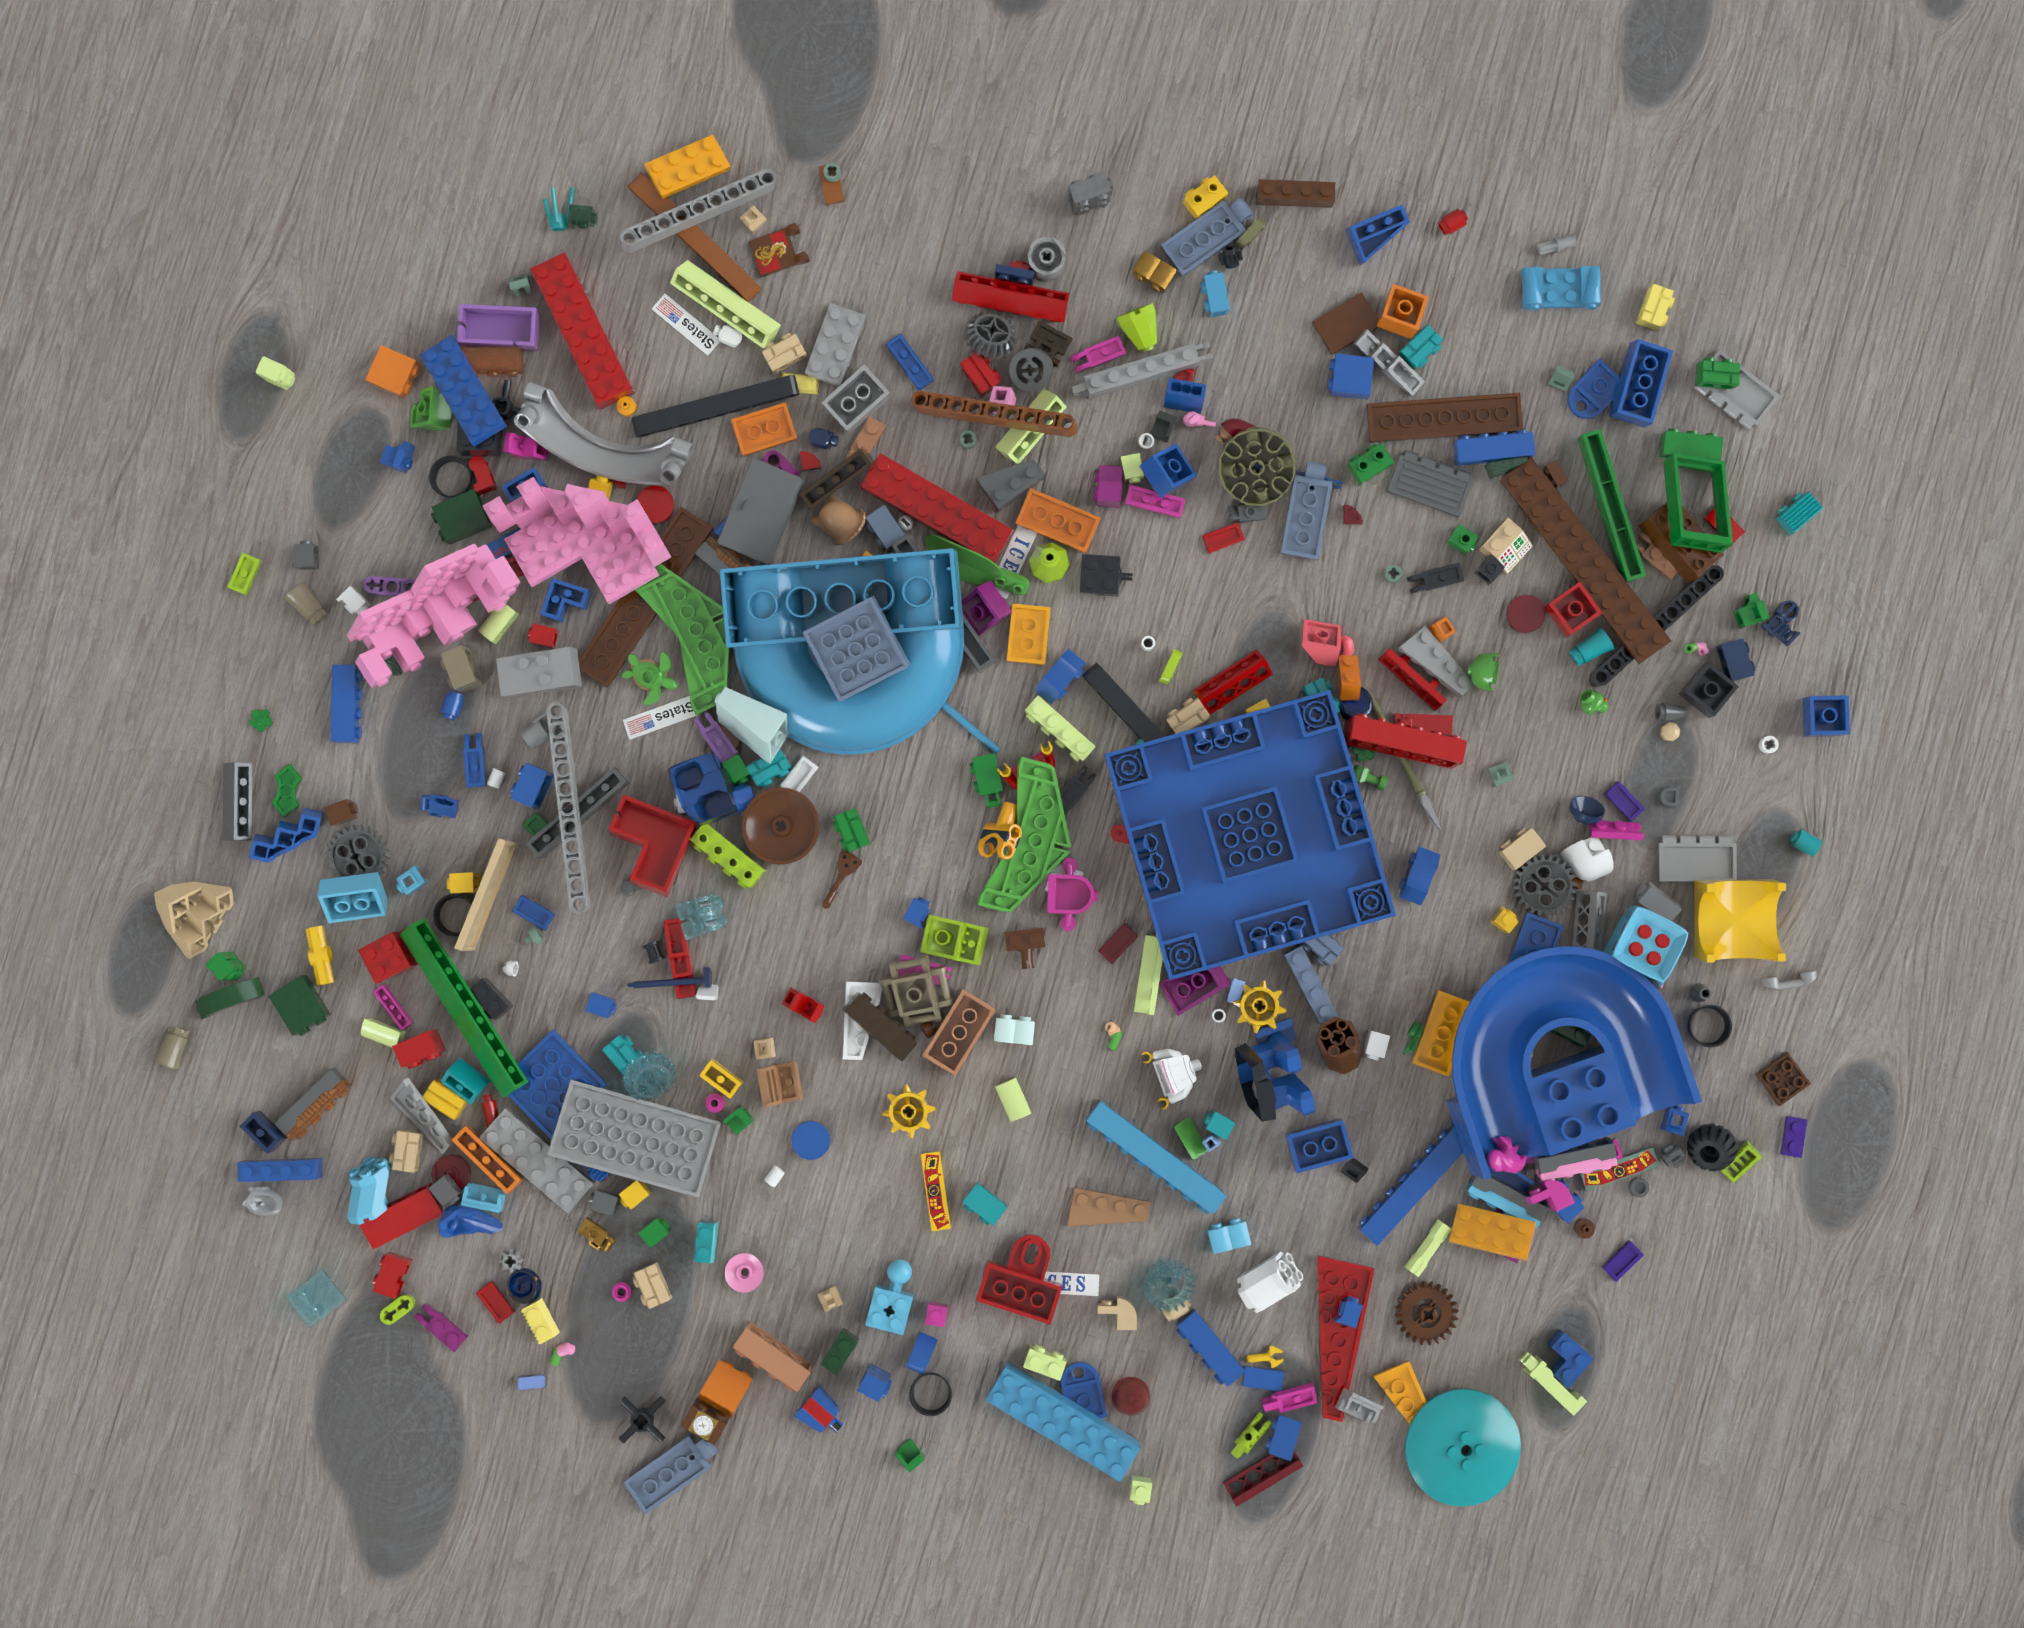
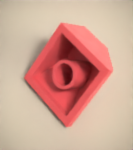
M1307 619L1303 620L1302 646L1317 664L1336 667L1341 650L1342 626Z

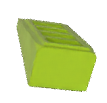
M1746 1140L1737 1149L1736 1158L1728 1166H1731L1736 1173L1733 1174L1728 1167L1721 1170V1172L1734 1183L1762 1158V1155ZM1747 1150L1753 1154L1751 1157L1745 1153ZM1743 1156L1747 1162L1744 1163L1739 1157ZM1735 1161L1742 1166L1740 1169L1734 1164Z

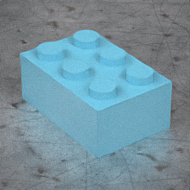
M378 872L320 880L318 899L328 923L386 916L388 897Z

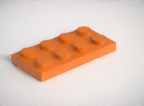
M1030 488L1015 524L1086 554L1101 517Z

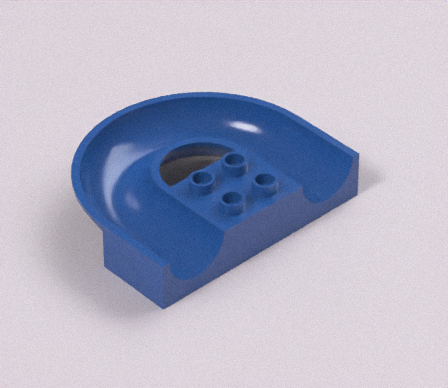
M1575 946L1545 948L1518 957L1496 971L1478 989L1465 1009L1456 1032L1452 1054V1076L1456 1097L1446 1100L1470 1174L1484 1180L1490 1178L1491 1173L1494 1171L1487 1162L1488 1153L1493 1149L1499 1150L1493 1141L1494 1138L1499 1139L1500 1136L1510 1137L1512 1147L1516 1144L1518 1145L1517 1154L1519 1156L1526 1155L1527 1158L1545 1155L1552 1156L1637 1125L1636 1121L1652 1112L1676 1105L1702 1102L1677 1024L1670 1008L1656 987L1642 973L1621 963L1612 955L1590 948ZM1557 1027H1580L1591 1033L1600 1043V1046L1532 1070L1530 1068L1532 1052L1537 1042L1543 1035Z

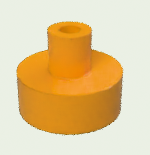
M625 396L618 400L617 409L621 415L630 417L636 413L637 404L631 397Z

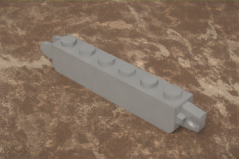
M1208 342L1198 345L1191 344L1086 375L1084 379L1079 380L1080 384L1071 387L1073 396L1083 394L1084 397L1089 399L1173 375L1186 369H1193L1199 366V363L1213 359L1212 354H1205L1200 357L1197 354L1198 351L1206 350L1210 345Z

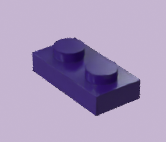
M1786 1116L1781 1155L1802 1158L1807 1119Z

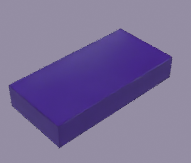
M1617 781L1604 793L1607 799L1629 822H1632L1645 810L1620 781Z
M1628 1240L1602 1266V1269L1617 1282L1644 1254Z

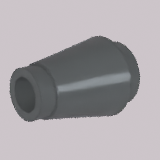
M1661 703L1655 707V717L1661 722L1684 718L1686 715L1684 706Z
M1697 983L1691 987L1690 996L1695 1002L1701 1003L1711 997V990L1706 985Z

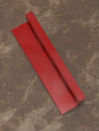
M1256 649L1194 689L1193 693L1211 715L1273 675L1264 656ZM1264 666L1266 671L1261 675H1256L1257 671ZM1249 678L1247 684L1244 686L1240 685L1243 679ZM1229 688L1233 689L1230 695L1224 696L1226 690ZM1212 699H1217L1216 703L1209 708L1207 703Z

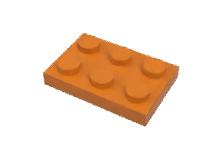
M786 402L731 419L743 457L798 440Z

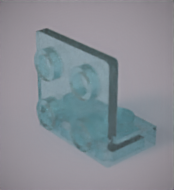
M324 1270L319 1271L301 1287L286 1296L287 1300L309 1328L321 1321L346 1300Z

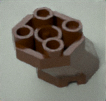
M1335 1016L1322 1022L1316 1036V1042L1327 1068L1342 1074L1358 1068L1363 1050L1352 1022Z

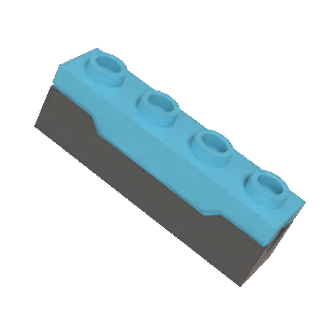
M1472 1175L1466 1186L1469 1192L1468 1195L1476 1200L1481 1198L1486 1201L1489 1207L1502 1209L1505 1215L1536 1222V1228H1538L1540 1221H1542L1548 1210L1547 1203L1544 1201L1528 1205L1525 1197L1530 1194L1493 1175L1485 1180Z

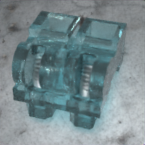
M717 894L675 904L680 921L689 919L688 922L681 924L685 940L698 938L720 930L728 924L727 917L724 914L722 915L720 908L723 905L722 899L717 897Z

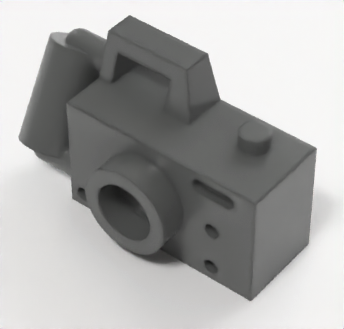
M1237 501V505L1228 507L1230 520H1238L1239 523L1261 521L1267 518L1265 505L1239 506L1242 502Z

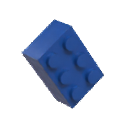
M1341 1118L1284 1134L1296 1173L1354 1158L1344 1121Z

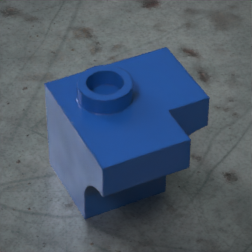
M406 441L398 447L386 445L380 463L385 467L407 473V470H410L412 467V456L416 447Z

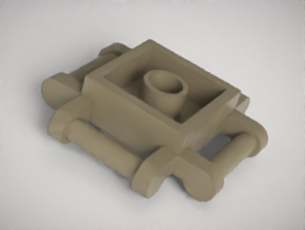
M922 955L920 958L902 962H889L892 977L879 979V984L883 988L888 1006V1017L900 1015L906 1028L912 1027L914 1024L934 1020L937 1022L943 1021L944 1015L941 1007L954 1004V999L950 995L945 976V966L930 969L928 955ZM922 965V971L899 975L898 970ZM936 975L938 976L943 995L941 1000L938 999V990L933 977ZM890 984L892 985V988H893V992H894L895 1000H896V1003H897V1007H895V1003H894L892 991H891V988H890ZM934 1011V1013H930V1014H925V1015H920V1016H915V1017H911V1016H910V1015H914V1014H919V1013Z

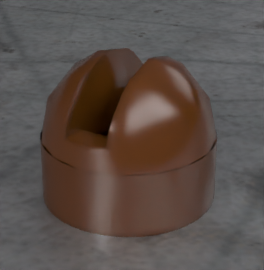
M931 1021L920 1025L921 1030L928 1039L937 1031V1027L931 1028L934 1024Z

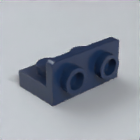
M996 264L995 279L1032 286L1034 271Z

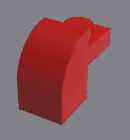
M792 987L789 988L782 1002V1005L804 1016L813 1023H816L822 1016L825 1007L822 1005L823 1003Z

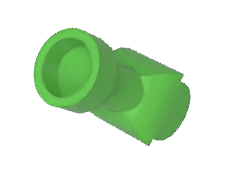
M1358 765L1354 766L1353 769L1357 783H1371L1376 785L1377 790L1384 791L1388 781L1387 776L1380 775L1378 778L1370 774L1371 770Z

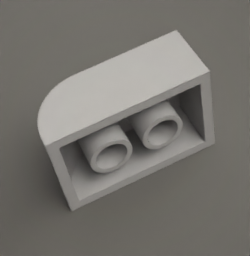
M864 364L821 403L847 432H851L891 398V395Z

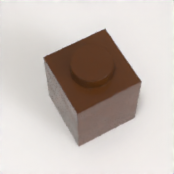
M348 799L324 807L332 826H338L358 818L356 815L358 813L356 804Z

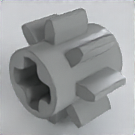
M513 1248L509 1250V1254L504 1251L502 1253L504 1258L499 1261V1263H503L504 1267L502 1270L510 1269V1273L514 1272L515 1267L520 1270L522 1268L520 1262L525 1261L520 1256L522 1251L514 1252ZM512 1257L516 1262L512 1264L508 1259Z

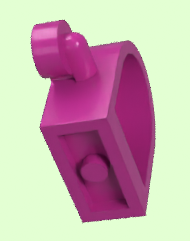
M1066 858L1062 863V869L1066 872V875L1048 874L1047 913L1065 914V917L1061 919L1060 925L1063 930L1071 931L1076 926V921L1072 914L1082 913L1092 905L1093 901H1098V889H1093L1092 884L1086 878L1073 875V872L1077 869V862L1073 858Z

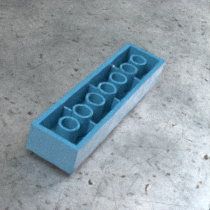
M1100 1099L1086 1116L1087 1126L1096 1133L1098 1130L1101 1131L1103 1138L1109 1143L1113 1144L1116 1142L1121 1152L1127 1156L1132 1154L1134 1161L1143 1168L1147 1165L1152 1175L1158 1179L1163 1177L1166 1180V1185L1174 1191L1178 1188L1182 1191L1180 1193L1182 1197L1190 1203L1194 1200L1197 1203V1208L1205 1214H1208V1212L1214 1214L1227 1197L1224 1191Z
M1007 1361L987 1393L985 1401L1119 1482L1140 1450V1441L1102 1418L1097 1417L1094 1413L1084 1409Z

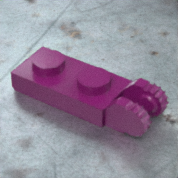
M425 1303L422 1306L423 1310L433 1316V1318L429 1321L422 1314L416 1313L415 1319L448 1348L456 1352L468 1335L440 1311L437 1312L433 1307Z

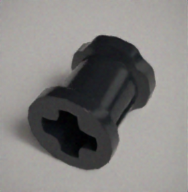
M659 940L642 946L643 949H646L650 959L648 961L649 964L665 959V955H662L658 945L660 943Z

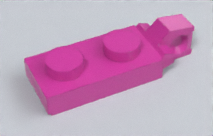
M1313 1382L1271 1394V1396L1261 1399L1265 1412L1274 1410L1282 1413L1318 1403Z

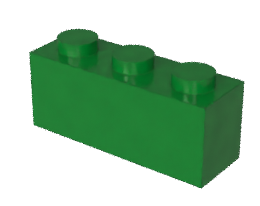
M1668 429L1661 434L1659 457L1668 458L1673 453H1682L1683 455H1697L1701 458L1721 460L1724 437H1717L1718 434L1716 433L1700 435L1697 431L1682 433L1679 432V429Z

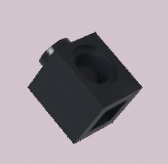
M1489 555L1474 573L1490 585L1503 571L1505 566L1492 555Z

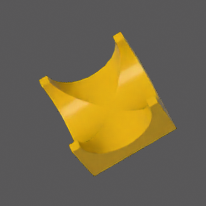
M1773 879L1694 880V957L1705 962H1715V960L1731 958L1786 961V953L1780 947L1776 928L1777 904L1781 893L1786 891V883Z

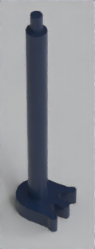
M703 967V977L635 981L628 983V987L647 988L704 984L705 988H711L712 972L711 968Z

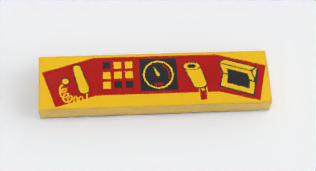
M940 1151L922 1153L921 1161L931 1230L951 1229Z

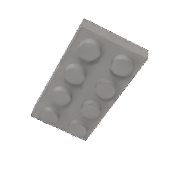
M830 303L806 367L805 375L839 387L844 381L864 326L866 315Z

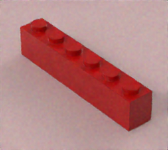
M957 271L952 301L1064 323L1070 293Z

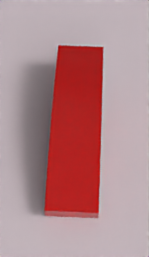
M683 917L664 920L672 978H694ZM695 984L675 986L677 999L696 997Z

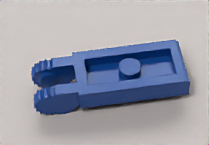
M476 733L477 748H471L470 734H464L465 749H463L466 788L487 786L482 733Z

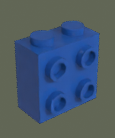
M1336 354L1334 359L1330 360L1329 371H1332V378H1328L1327 383L1330 396L1368 400L1371 394L1374 358Z

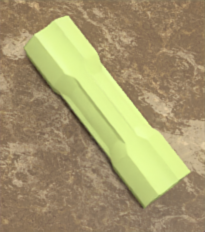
M1437 1219L1429 1230L1427 1237L1404 1267L1419 1277L1430 1258L1452 1229Z

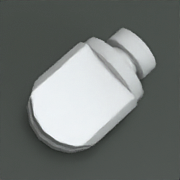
M716 325L713 335L719 336L718 341L730 347L740 345L742 341L741 332L729 325H723L722 329L719 325Z

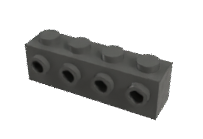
M224 763L223 841L252 840V763Z

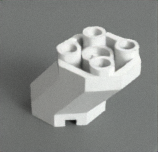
M1279 1252L1242 1273L1237 1278V1283L1241 1282V1288L1238 1289V1293L1248 1309L1254 1308V1312L1258 1313L1295 1292L1301 1286L1300 1281L1303 1280V1275L1296 1267L1290 1253L1284 1254Z

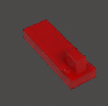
M1394 714V722L1406 724L1405 727L1412 728L1417 726L1424 728V731L1427 732L1440 731L1443 733L1442 735H1452L1453 715Z

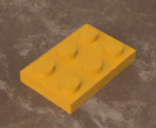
M1012 603L1007 662L1045 665L1051 607Z

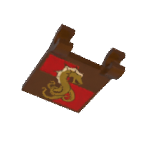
M796 223L749 241L761 278L795 265L810 262L805 251L797 255L795 254L790 236L800 234Z

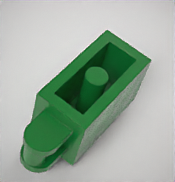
M995 753L972 758L973 763H969L971 774H976L977 781L973 782L975 792L980 793V797H986L988 808L1001 806L999 793L1003 792L1000 775L997 771L998 766ZM996 794L997 799L989 800L988 795Z

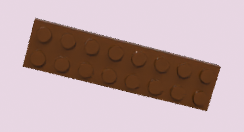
M1520 393L1367 403L1366 405L1369 443L1496 434L1499 432L1514 433L1518 430H1523Z

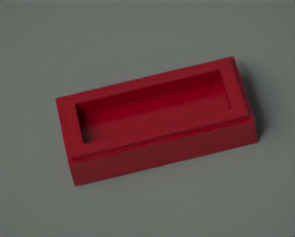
M1124 923L1098 952L1113 964L1135 941L1138 935Z

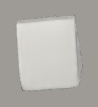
M700 984L696 998L717 1000L719 986L712 985L711 988H705L704 984Z

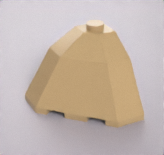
M200 882L172 884L154 893L156 909L166 930L188 959L207 949L209 945L207 941L212 933L216 934L223 922L221 918L226 910L230 911L234 904L233 893L230 887Z

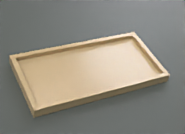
M498 838L454 947L455 949L475 951L518 843Z

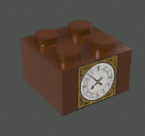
M697 1398L680 1427L715 1446L730 1417Z

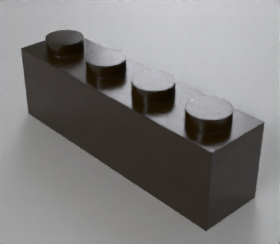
M861 447L801 491L799 495L811 510L869 468L874 461L864 447Z
M857 992L842 1010L897 1059L903 1061L917 1045L914 1041L916 1037L908 1030L906 1032L899 1028L901 1024L892 1017L890 1020L885 1016L887 1012L879 1005L875 1007L871 1003L872 998L865 992L862 994Z

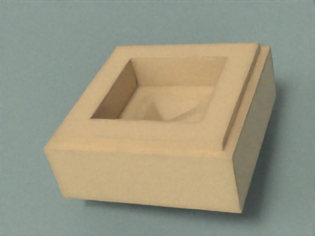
M773 1038L753 1041L756 1060L776 1057Z

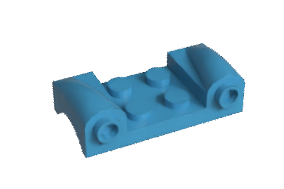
M1581 266L1580 268L1573 269L1523 267L1520 271L1522 279L1521 309H1528L1529 311L1552 308H1585L1586 310H1593L1601 304L1600 266Z

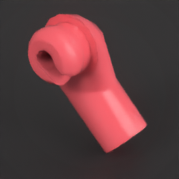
M1346 635L1342 636L1341 645H1343V652L1340 656L1353 655V639Z

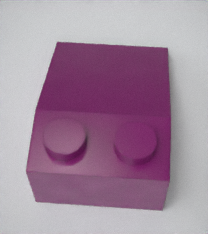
M1221 966L1173 980H1168L1167 977L1159 982V986L1177 1016L1182 1015L1232 985Z

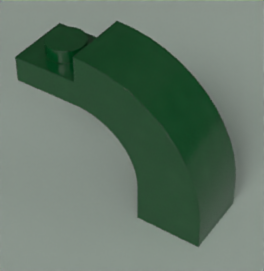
M259 977L211 992L200 997L195 1002L201 1019H204L233 1006L258 999L265 994Z

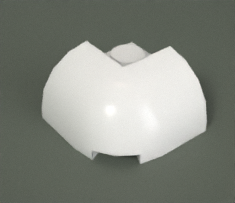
M1590 837L1586 840H1581L1560 853L1563 862H1567L1566 867H1572L1570 873L1576 874V877L1581 880H1587V882L1603 877L1613 870L1612 855L1609 849H1604L1599 838Z

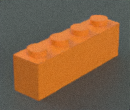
M465 1126L452 1141L506 1194H511L524 1179L502 1157L484 1143L470 1126Z

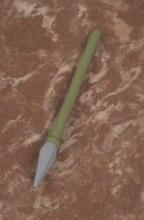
M1373 692L1366 694L1365 696L1376 717L1386 719ZM1398 757L1412 784L1416 797H1419L1421 806L1440 830L1441 828L1431 800L1426 795V790H1423L1424 787L1416 777L1408 759Z

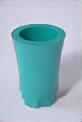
M1599 627L1568 652L1574 663L1580 666L1604 653L1614 650V646L1606 632Z

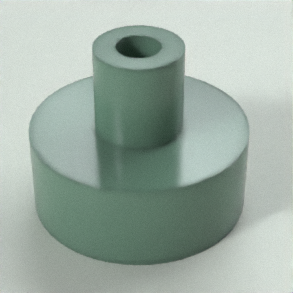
M536 925L527 929L529 935L524 937L527 944L532 941L536 945L544 942V937Z

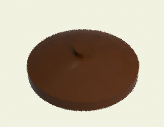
M777 787L761 792L748 804L742 819V833L748 848L758 858L771 864H790L802 859L812 850L819 836L820 822L814 805L805 795L790 788Z

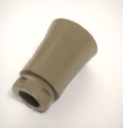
M305 582L293 588L284 598L313 626L319 624L327 617V613L323 609L324 607L318 602Z
M171 1025L169 1033H166L153 1062L179 1070L190 1031Z

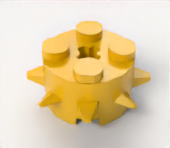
M1262 980L1259 987L1250 988L1246 984L1243 985L1245 994L1242 1000L1233 1001L1234 1005L1241 1008L1242 1015L1237 1022H1248L1250 1025H1253L1254 1033H1257L1260 1027L1267 1025L1276 1029L1275 1019L1277 1014L1286 1013V1009L1279 1006L1278 998L1282 991L1272 992L1266 987L1264 980ZM1258 1002H1261L1265 1010L1262 1009L1261 1012H1258L1254 1005H1258Z
M908 1084L904 1085L903 1093H900L898 1096L890 1093L887 1095L891 1105L889 1110L882 1112V1116L890 1117L893 1123L892 1133L900 1129L907 1131L909 1137L913 1138L915 1130L920 1127L930 1128L926 1119L928 1113L936 1109L933 1106L927 1105V1101L924 1099L927 1092L925 1089L916 1093L910 1091ZM906 1106L914 1109V1113H911L912 1116L904 1113V1109H907Z

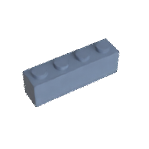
M1298 946L1283 954L1317 1023L1321 1024L1334 1016H1338L1303 947Z

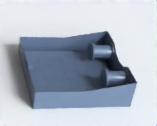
M874 595L802 632L839 702L911 665Z

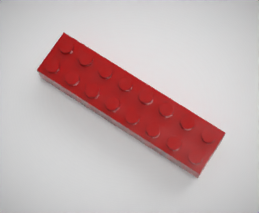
M561 253L531 268V272L597 406L602 410L618 402L620 398L634 394L635 392L566 253Z
M879 453L861 484V489L911 517L951 542L981 554L993 563L997 562L1013 534V529Z

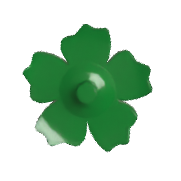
M255 709L251 715L255 719L249 720V725L257 728L258 732H263L267 729V726H272L273 721L269 717L270 712L267 709L261 711Z
M1356 747L1352 749L1355 755L1358 754L1357 760L1360 762L1366 761V758L1370 761L1374 758L1375 752Z

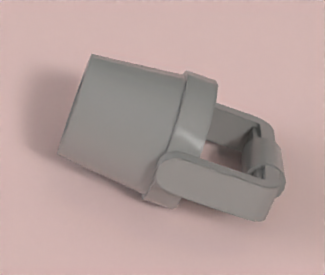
M547 708L531 719L532 724L521 733L524 741L532 749L546 741H550L548 725L541 719L547 715ZM559 726L561 729L556 732L557 736L563 734L564 729L562 726Z

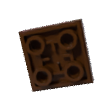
M1785 1052L1755 1074L1777 1106L1783 1105L1811 1084L1788 1052Z

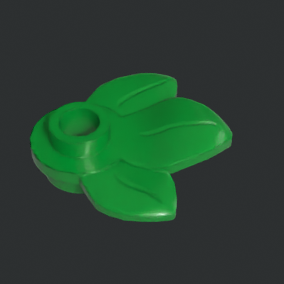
M1414 1022L1407 1033L1410 1038L1404 1048L1403 1055L1409 1049V1052L1413 1053L1417 1048L1419 1038L1424 1032L1421 1022L1419 1024Z

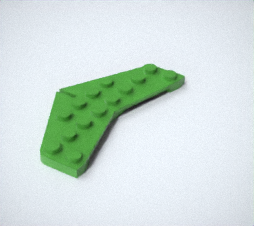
M659 564L655 566V569L660 576L640 586L635 591L639 593L678 636L691 707L695 715H698L715 707L717 694L722 693L725 687L728 688L729 648H726L724 618L716 622L713 620L723 615V607L668 568Z
M1020 756L1017 765L1016 824L1021 828V838L1014 855L1010 859H1001L979 894L977 905L1003 912L1013 911L1070 853L1069 850L1054 847V844L1071 848L1056 772L1052 765Z

